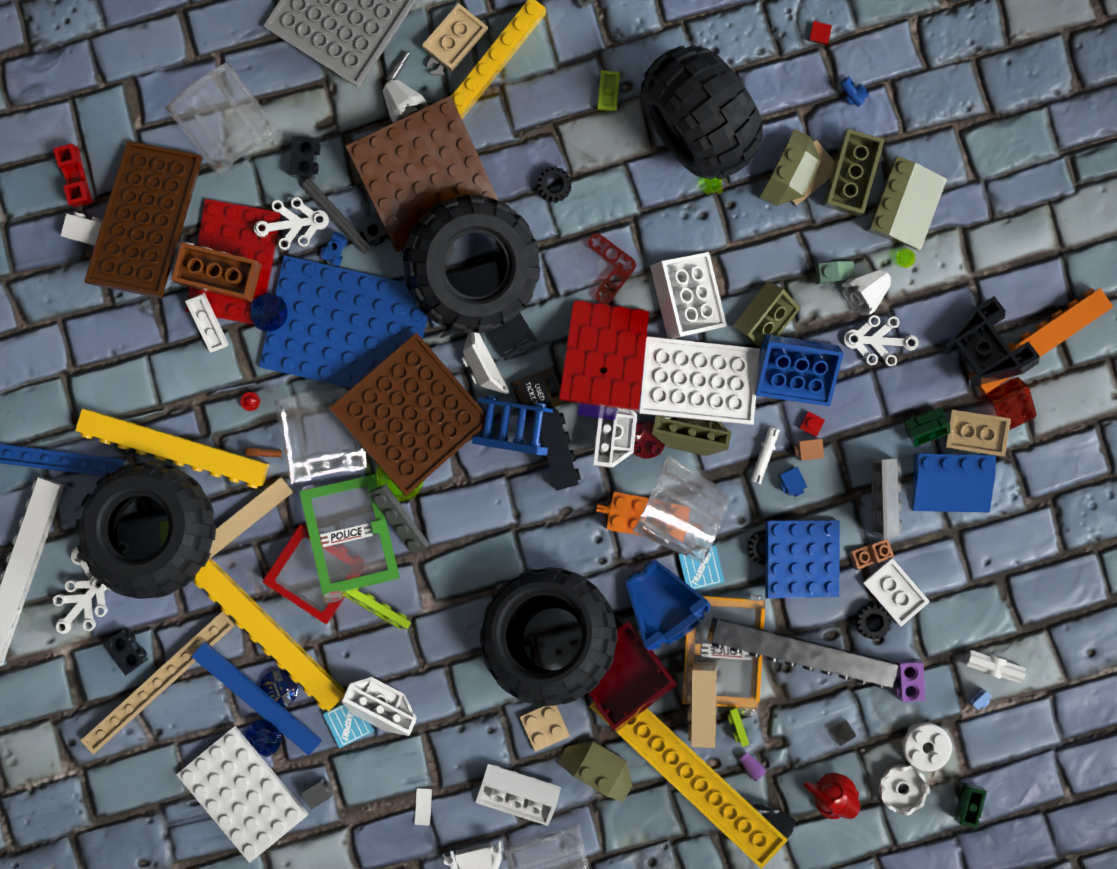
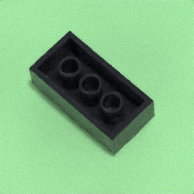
M554 410L553 413H543L540 431L544 447L548 448L547 459L556 491L579 485L578 480H581L579 469H574L573 462L576 461L574 451H569L568 443L571 442L569 432H564L563 424H566L563 412L559 413L558 410Z

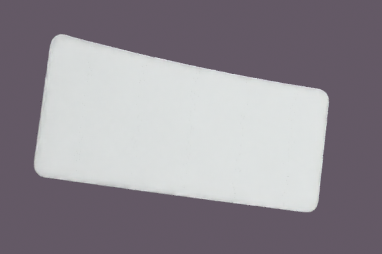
M417 788L415 825H430L431 789Z

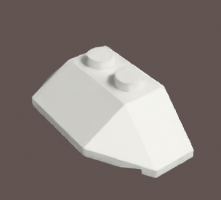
M468 333L463 348L464 356L461 358L466 367H471L473 373L470 375L475 385L479 383L481 387L506 395L510 392L480 334Z
M618 409L615 420L598 418L593 466L613 468L633 454L637 423L635 411Z
M373 677L350 683L341 701L352 715L391 733L410 736L417 719L405 694Z

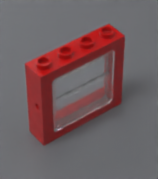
M300 524L262 583L327 625L346 597L337 592L327 595L322 594L307 524ZM320 536V541H321L322 539L328 538V536H324V537H321V536ZM321 541L330 584L357 578L361 575L367 566L364 564V559L358 555L353 557L347 553L349 550L341 544L323 547V544H327L329 541Z

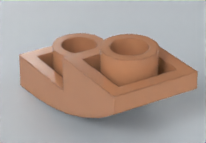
M888 539L849 551L855 570L894 557Z

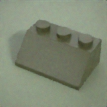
M767 281L733 327L761 350L764 334L779 336L801 308L784 289Z

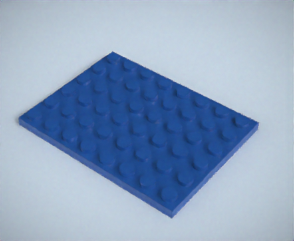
M284 255L275 298L280 299H274V302L278 303L283 300L287 309L279 311L282 320L281 325L278 316L277 320L273 316L269 320V330H267L259 367L352 388L416 332L423 339L428 316L414 303L405 282ZM273 303L272 312H276L277 308Z

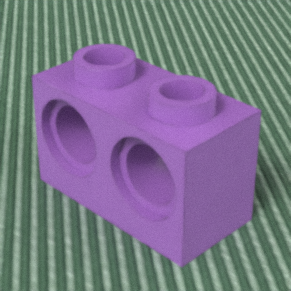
M920 660L896 661V664L899 665L895 677L898 681V686H895L896 697H899V700L902 702L926 701L923 662ZM912 667V674L905 676V669ZM913 686V693L906 695V688Z

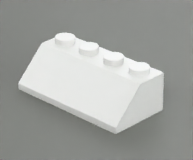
M488 764L475 803L548 826L557 806L561 787L553 783L537 780L534 777L519 774L516 771L503 769L497 765Z

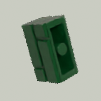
M941 407L929 409L925 414L920 416L914 415L909 417L907 421H904L905 431L914 447L950 433V423Z
M963 782L954 820L960 825L978 829L980 822L978 819L981 818L987 791L983 787Z

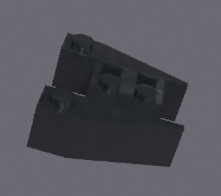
M995 296L980 304L945 345L946 355L958 349L976 375L969 378L970 388L1021 375L1039 364L1040 356L1029 341L1011 351L993 326L1005 319L1006 312Z

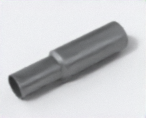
M404 51L387 76V81L396 80L411 55L410 53Z

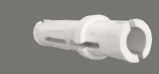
M768 427L764 442H761L760 446L762 448L750 481L762 484L772 451L776 449L775 443L780 432L779 429Z

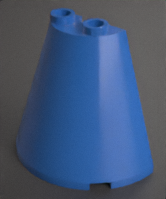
M656 559L646 563L643 572L640 574L639 572L633 573L629 580L625 582L644 646L648 650L661 648L660 644L667 643L669 645L679 640L699 625L705 618L704 612L706 611L707 613L710 610V603L707 599Z

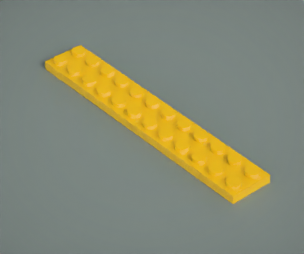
M593 702L589 707L608 724L597 709L595 702ZM648 708L617 732L761 869L788 841L780 831Z

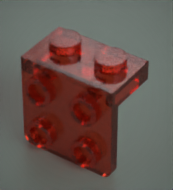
M1019 377L1011 379L984 394L985 399L994 407L998 417L1011 418L1009 430L1037 416L1029 386Z

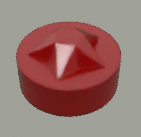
M247 392L241 397L240 403L243 409L255 411L259 408L261 400L256 393Z

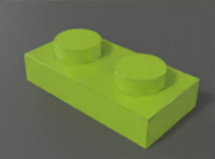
M601 70L597 110L617 111L620 72Z
M728 707L730 713L727 714L730 725L734 724L736 731L733 732L736 743L740 742L742 747L750 745L737 707Z

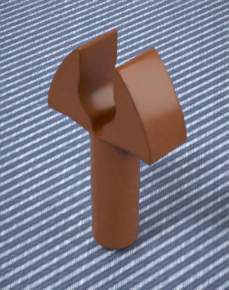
M245 448V456L281 458L282 451Z

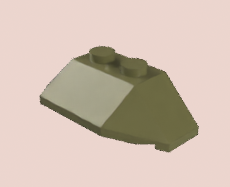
M793 129L760 196L761 199L779 206L804 197L821 163L810 136Z
M658 415L655 418L652 434L668 448L704 456L728 450L732 433L721 422Z
M595 741L567 746L557 762L578 780L605 796L621 802L624 801L633 786L626 760Z

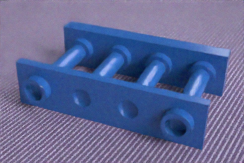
M486 395V399L478 398V402L487 403L483 433H481V437L473 436L472 444L535 455H547L548 448L540 446L539 438L543 412L553 413V409L546 408V404L535 402L534 406L498 401L496 396ZM495 404L503 406L500 432L497 439H493L491 435ZM511 407L519 408L516 435L513 442L508 441L507 437ZM527 409L535 410L532 439L529 441V444H524L523 434Z

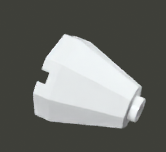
M390 80L384 86L383 94L393 122L429 106L421 94L399 80Z
M880 269L848 279L842 284V287H845L842 290V294L850 307L854 310L856 308L860 309L858 312L860 315H870L877 309L891 285L890 275Z

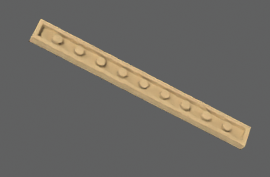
M222 611L80 741L94 755L196 662L191 656L204 641L213 647L236 626L235 622Z

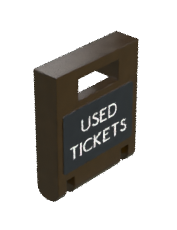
M554 367L511 383L512 387L519 384L520 388L513 390L518 404L534 406L535 402L546 404V408L551 409L567 403V401L559 400L561 385ZM553 378L559 393L558 396L552 397L546 382L547 379ZM528 410L529 413H526V418L535 415V410Z

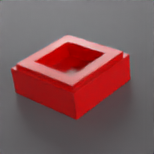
M813 21L809 41L828 45L832 25Z

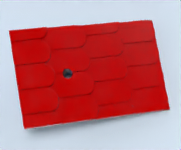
M573 301L559 400L578 403L577 415L609 420L616 419L618 409L638 411L649 311L588 303L586 301Z

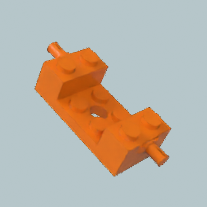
M613 491L609 506L597 504L598 508L596 509V512L607 514L606 530L630 533L681 545L687 530L698 532L700 524L688 521L689 506ZM644 512L652 514L653 518L649 523L642 521L641 517Z

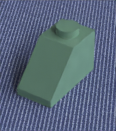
M853 261L819 263L815 266L817 285L845 282L855 277Z

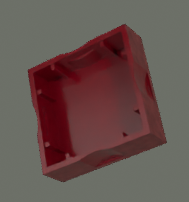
M630 621L617 629L614 660L609 671L607 670L596 688L590 693L588 692L594 700L597 709L616 732L678 685L653 650L645 648L642 636Z

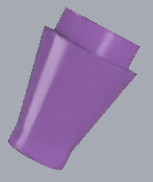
M748 752L739 759L749 778L757 781L767 772L764 769L765 766Z

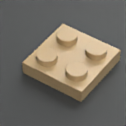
M557 705L541 706L520 715L522 724L535 752L570 737Z

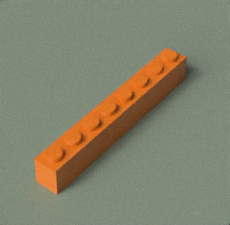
M1091 288L1083 293V298L1080 300L1074 299L1069 302L1067 309L1056 311L1051 315V320L1040 322L1035 326L1036 330L1031 333L1027 331L1019 337L1020 341L1017 343L1011 342L1007 346L1011 351H1014L1029 341L1041 357L1112 309L1113 305L1101 288L1095 290ZM973 371V373H971L969 377L971 378L972 376L976 375L975 372ZM1009 378L976 387L981 394H987Z

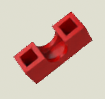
M71 143L53 148L57 165L62 170L66 180V185L63 187L68 205L75 208L93 203L79 147Z

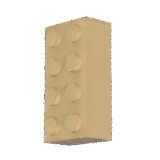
M694 662L693 667H689L688 683L692 684V686H689L688 703H692V705H689L688 722H692V724H689L688 741H691V747L715 748L717 662Z

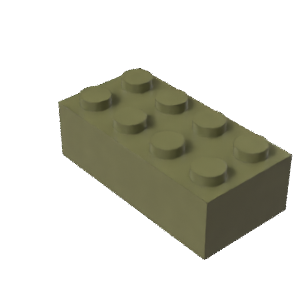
M847 129L842 133L822 206L858 217L864 214L885 139Z

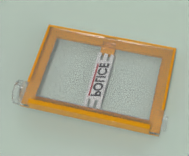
M750 595V599L703 596L710 603V610L707 613L705 611L703 614L705 618L702 622L686 634L682 703L692 704L688 703L689 686H692L691 683H688L689 667H693L694 662H717L716 706L738 707L742 715L757 716L759 715L762 655L757 658L748 655L749 652L742 650L741 653L731 651V647L717 648L712 646L707 637L713 617L764 629L766 600H762L760 595Z

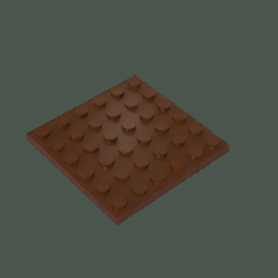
M451 96L445 97L345 145L396 252L406 247L413 226L434 205L452 197L464 195H481L498 200Z
M417 332L328 408L405 497L484 427L486 416L482 408Z

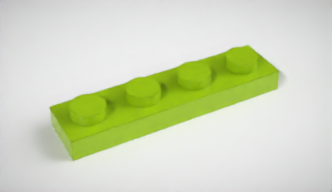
M359 588L346 592H337L400 630L408 629L411 624L407 620V616L400 612H393L390 610L391 607L389 605L376 602L375 597L368 593L363 594L359 592Z

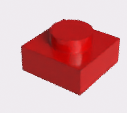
M807 411L799 429L817 437L825 420Z

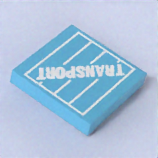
M716 545L678 554L685 583L694 590L725 582Z
M344 704L323 713L339 749L375 731L372 724L352 715Z

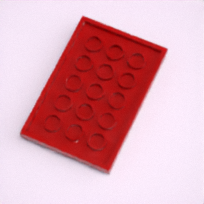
M205 199L197 246L256 260L262 267L252 302L189 287L188 298L205 293L216 318L262 326L263 315L252 317V307L262 306L260 301L261 299L263 301V297L261 296L267 299L279 230L270 231L265 237H258L254 233V225L258 221H265L267 223L281 222L282 215L270 210ZM263 225L258 227L259 231H265L266 229ZM186 304L185 312L191 313Z

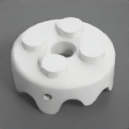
M931 722L912 724L902 739L903 756L909 764L918 770L925 772L935 771L943 767L949 760L952 752L951 740L948 734L936 724ZM927 742L932 744L930 752L923 751V745Z
M899 764L889 768L884 772L879 782V794L882 801L890 810L902 815H911L912 812L922 808L926 796L930 793V787L924 775L918 769L906 764ZM902 783L908 786L905 793L898 792V787Z

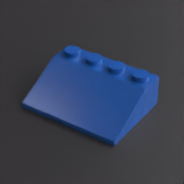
M764 334L755 395L830 406L844 352L839 345Z
M914 454L913 511L990 513L996 475V455Z

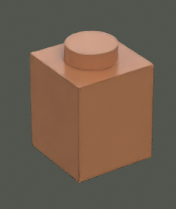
M822 439L797 441V445L794 446L795 457H798L800 461L824 458Z

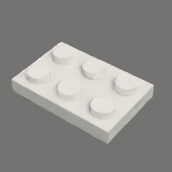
M890 558L862 582L901 627L930 602L893 558Z

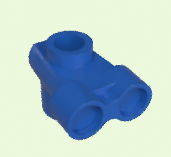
M850 76L841 81V87L848 93L846 98L851 105L855 104L857 107L865 102V98L869 96L863 84L860 83L855 86Z
M334 232L326 247H322L319 256L330 261L333 265L339 266L343 259L341 255L343 248L347 245L346 236Z

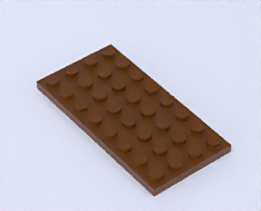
M127 141L84 281L86 284L162 299L203 160L202 155Z

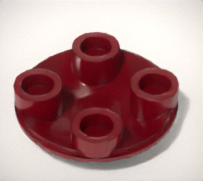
M641 421L636 424L633 453L640 458H654L660 455L665 447V444L652 434L653 421Z

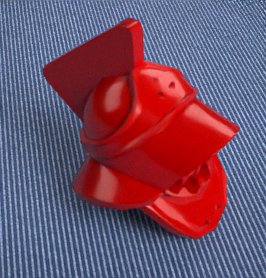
M828 773L817 784L804 783L803 786L814 795L816 807L823 816L829 819H839L840 817L853 819L858 815L860 810L859 792L856 790L853 781L846 775Z

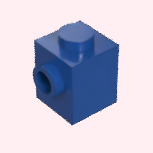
M797 466L778 474L781 480L779 486L784 494L787 493L789 496L797 497L804 493L803 489L807 488V485Z

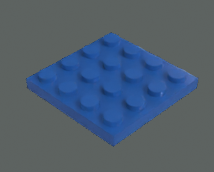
M840 520L765 521V598L839 597Z

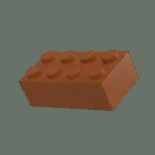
M181 242L171 280L180 285L252 302L262 265L256 260Z

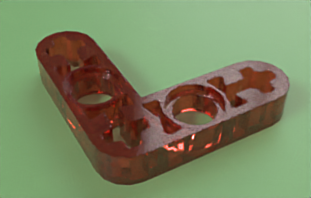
M595 233L589 237V248L615 267L596 292L597 302L607 305L634 272L636 263L632 257L603 235ZM593 238L595 240L600 238V244H602L603 246H605V243L609 244V246L605 248L603 254L599 252L602 250L600 246H592ZM609 249L617 251L615 259L607 257L606 252ZM621 254L624 256L622 258L624 262L631 261V270H624V265L621 262L618 265L615 264ZM617 275L621 278L619 286L611 284L610 279L612 276ZM605 284H608L611 289L616 290L614 293L612 291L608 293L609 300H600L601 295L599 293H604L608 289L604 287Z

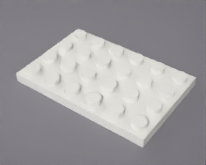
M647 337L639 414L754 425L760 348Z
M236 726L176 774L249 863L308 816V812Z

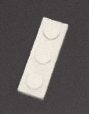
M205 293L188 298L185 302L209 352L227 347L229 343Z

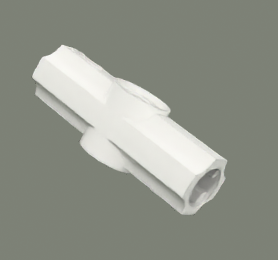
M969 650L965 658L966 666L983 671L985 674L1001 679L1002 677L1021 684L1026 675V668L1006 662L1007 660L993 655L988 656L974 650Z

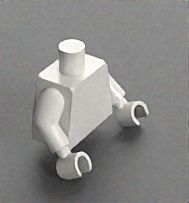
M499 841L497 846L490 842L457 850L455 857L454 852L450 851L451 856L446 857L444 854L442 855L444 864L448 865L450 869H498L502 860L501 841Z

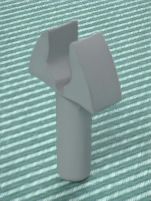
M432 56L427 63V68L434 64L439 66L438 69L431 71L430 74L434 76L445 75L443 72L445 66Z

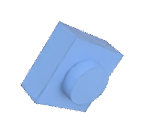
M982 688L969 700V703L979 710L989 704V699L992 696Z

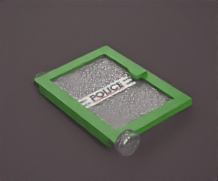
M375 474L314 488V485H307L303 487V491H300L325 603H332L343 599V592L400 579L386 518L369 495L373 489L378 488Z

